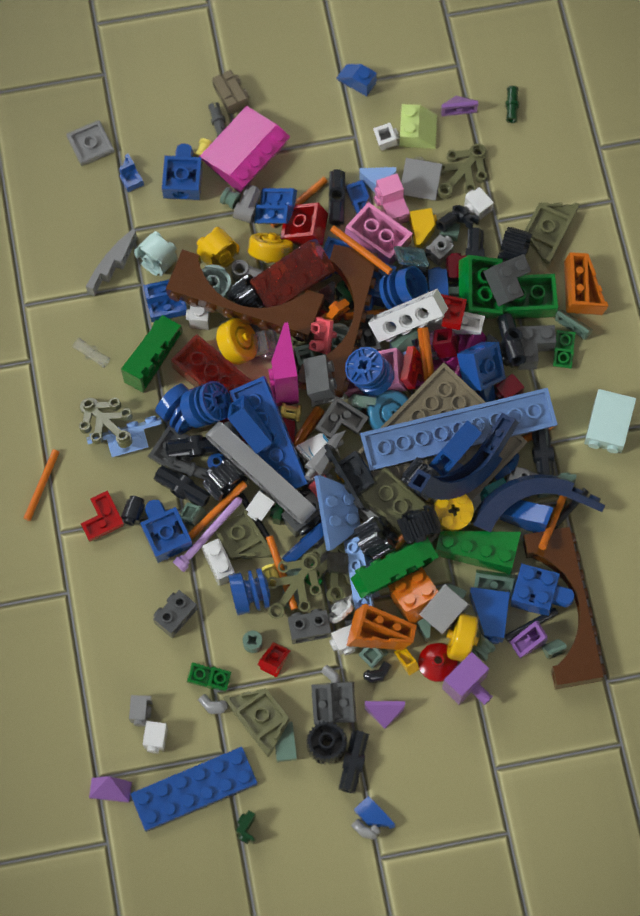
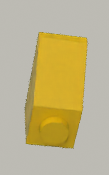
M432 208L410 211L409 221L414 245L417 248H423L434 233L437 216L433 214Z

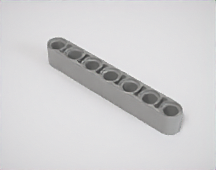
M219 421L205 435L221 453L297 522L303 524L316 511L315 507L222 422Z

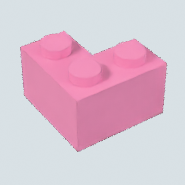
M398 174L376 180V188H374L376 206H380L381 211L397 223L408 222L410 212L403 198L404 188Z

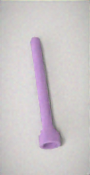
M236 497L184 556L176 557L173 563L180 570L185 572L188 569L189 560L242 503V499Z

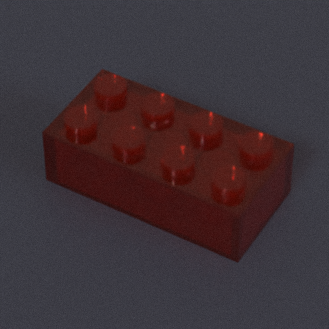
M312 239L251 279L250 282L266 308L292 301L304 293L306 289H310L334 273L336 269L318 240Z
M198 334L171 359L172 368L194 387H199L210 381H217L223 384L229 392L252 381Z

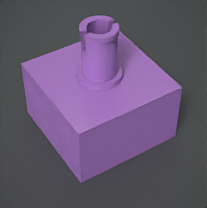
M472 652L444 679L442 689L458 705L471 693L483 705H486L493 697L480 685L487 678L489 668Z

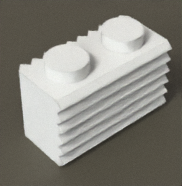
M216 539L203 545L202 549L217 584L221 586L229 582L228 575L235 574V571L220 539Z

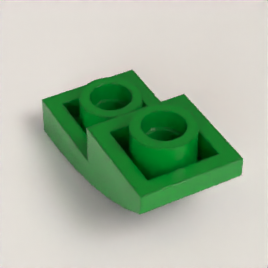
M556 331L553 367L572 369L576 332Z
M192 662L186 683L227 691L231 672Z

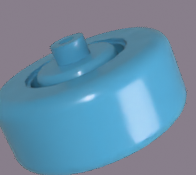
M386 390V392L380 395H375V405H369L366 410L367 421L373 430L381 428L409 398L396 390Z

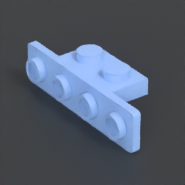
M151 416L145 418L144 422L138 423L133 421L127 423L126 427L119 428L121 431L125 430L131 434L133 441L127 448L118 446L116 436L108 430V432L102 433L103 440L107 439L111 457L148 448L144 429L160 425L162 422L160 417ZM87 437L88 444L93 443L90 437Z
M359 537L344 541L350 578L356 574V569L364 565L367 568L374 561L371 557L363 554L360 547H358ZM350 579L355 610L363 604L374 607L373 598L380 596V591L361 599Z

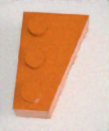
M570 252L564 261L566 313L603 315L609 306L602 295V288L597 282L596 272L589 254Z
M363 604L354 612L346 646L404 650L413 643L417 625L368 604Z

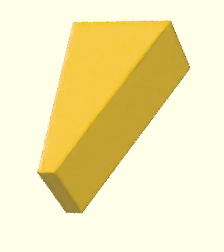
M406 648L394 651V654L409 676L420 670L417 661Z

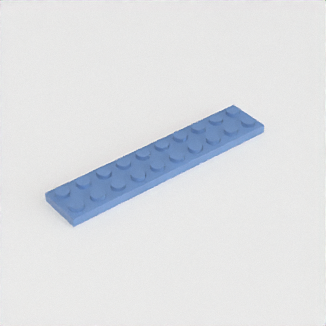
M544 388L360 433L368 468L370 471L414 461L416 457L423 459L438 455L467 420L482 432L471 447L483 444L502 413L519 422L511 437L557 426L549 390Z

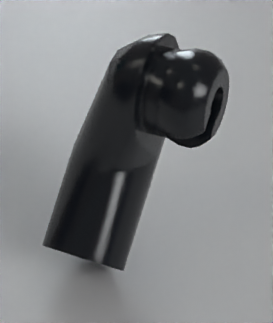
M383 661L378 670H366L363 678L369 683L382 682L392 665Z

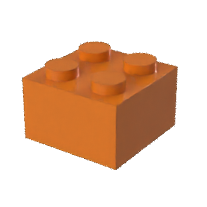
M423 568L388 585L393 602L405 620L413 624L423 619L419 614L438 593L437 588Z

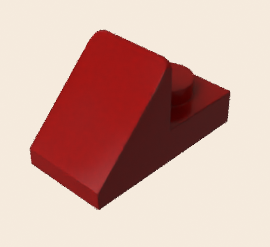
M273 642L260 658L257 666L262 671L277 677L291 650Z

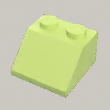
M402 104L399 147L435 149L437 114L421 105Z

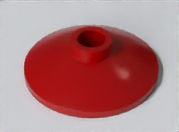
M433 643L421 651L418 666L424 677L434 682H442L457 667L458 661L447 656L448 645ZM435 658H441L442 662L437 664L434 660Z

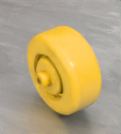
M273 232L255 233L249 238L248 253L253 258L266 263L286 262L285 257L292 255L293 242L286 239L282 240L280 239L281 235Z
M233 318L218 327L216 333L217 345L226 360L232 364L241 365L255 358L258 352V340L249 324L241 322L239 318Z
M461 613L454 623L452 630L448 629L446 638H450L447 648L448 658L462 662L471 653L473 645H478L479 637H476L478 619L476 616Z

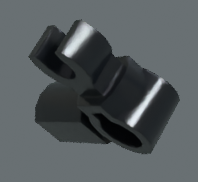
M455 205L452 207V212L437 220L436 227L438 230L445 232L456 223H464L467 228L472 229L473 223L478 225L480 218L476 215H470L464 206Z

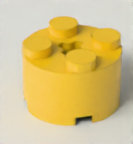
M215 227L206 237H201L196 243L198 246L197 254L200 255L201 260L206 265H219L224 269L234 261L232 257L235 253L238 255L240 250L239 245L220 227Z
M466 494L455 499H437L433 507L441 523V528L446 531H459L470 523L474 514L473 503ZM451 507L458 511L455 516H453V513H449Z

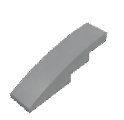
M132 229L104 256L86 285L88 294L95 296L102 281L110 282L116 267L124 268L137 240L136 230Z

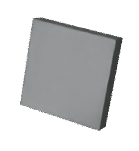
M100 120L66 134L81 166L114 153V148Z
M406 158L402 177L404 195L436 201L442 164Z

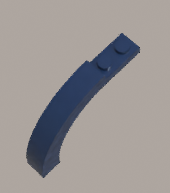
M502 413L477 453L463 467L443 476H432L418 469L408 486L425 496L438 500L455 499L471 492L482 484L502 461L499 454L519 422Z
M546 474L528 475L513 479L492 491L476 508L470 523L491 532L505 510L517 501L536 494L562 495L600 512H603L605 505L600 502L601 498L590 494L589 497L583 495L584 491L574 487L575 483L568 479Z

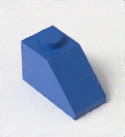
M346 64L337 76V80L366 97L376 85L377 73L362 64Z

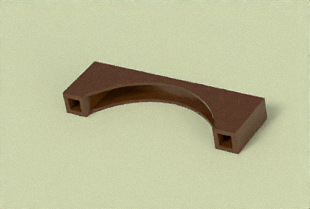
M334 244L329 261L330 268L335 270L343 279L354 303V316L348 333L341 343L326 355L334 363L335 371L332 372V375L337 384V389H334L335 396L342 398L344 392L348 391L350 382L347 381L345 364L352 352L359 348L356 344L357 340L362 338L363 329H361V325L367 319L368 312H365L366 306L371 304L372 295L369 294L370 290L375 288L376 278H374L375 272H379L380 268L353 248ZM302 364L298 376V388L307 390L304 364Z
M182 249L166 287L167 295L170 299L187 302L188 305L193 307L200 306L208 312H218L230 319L233 317L239 318L245 324L252 323L263 330L271 329L279 335L284 323L288 322L290 336L297 341H310L312 336L311 323H314L315 318L319 317L325 303L323 294L306 289L304 294L282 305L268 308L241 306L221 296L209 284L200 267L201 258L199 254Z
M570 527L554 529L545 550L539 548L544 531L524 534L522 541L526 558H533L548 566L554 572L560 573V578L569 589L573 590L577 607L578 629L574 644L565 658L551 669L555 690L601 682L604 678L603 675H606L604 663H601L599 658L601 656V648L599 644H596L595 637H597L596 626H592L591 623L593 613L591 606L588 607L586 601L589 599L588 590L583 587L582 583L584 581V573L582 569H579L578 565L580 555L574 548V544H576L574 532L571 533Z

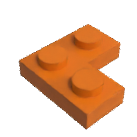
M346 299L339 302L336 300L328 307L329 312H325L321 317L333 320V324L343 319L344 313L349 312L350 308L348 306L350 303Z

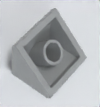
M444 584L419 615L442 635H445L448 629L454 625L459 615L464 613L470 605Z

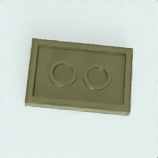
M385 467L374 477L377 484L365 491L362 496L369 506L380 516L385 517L387 522L402 534L397 519L402 518L401 515L408 511L424 510L423 506L427 504Z

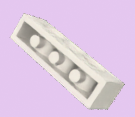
M435 289L374 315L368 324L378 342L384 340L388 342L393 340L398 334L405 335L415 327L422 328L426 326L429 321L434 320L436 322L444 318L448 307L439 290ZM422 308H425L428 313H425ZM406 315H409L412 320L408 319Z

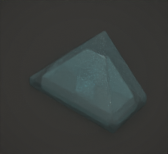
M394 247L395 258L399 264L420 267L429 266L424 249Z

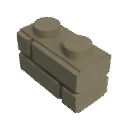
M228 70L222 75L213 77V87L228 114L231 115L248 106L249 94L246 89L241 88V80L237 74L234 75L232 70Z

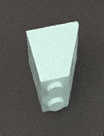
M598 389L584 444L594 449H607L610 453H622L636 398Z

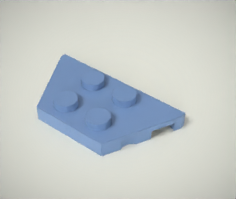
M318 475L314 476L326 551L336 548L355 532L354 529L360 525L358 508L353 502L354 497L347 492L344 485Z

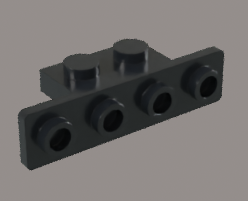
M329 444L324 445L326 457L336 466L334 470L340 478H343L345 482L344 487L347 492L353 495L355 506L359 510L370 511L371 509L362 494L376 485L377 482L360 453L355 450L341 460L333 446Z

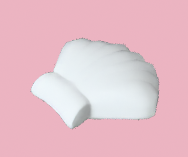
M352 594L334 603L331 608L332 612L328 615L329 622L333 624L338 623L353 611Z

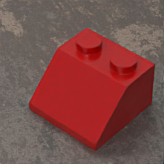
M319 202L295 205L289 223L282 226L280 239L291 240L293 244L306 246L312 242H315L318 246H323L328 212Z

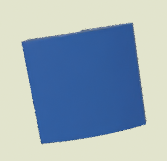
M262 188L260 205H256L254 223L288 224L294 210L297 190L294 188Z
M169 280L143 285L151 322L159 320L162 315L169 319L186 315V303L181 300L174 301L167 295L166 287Z

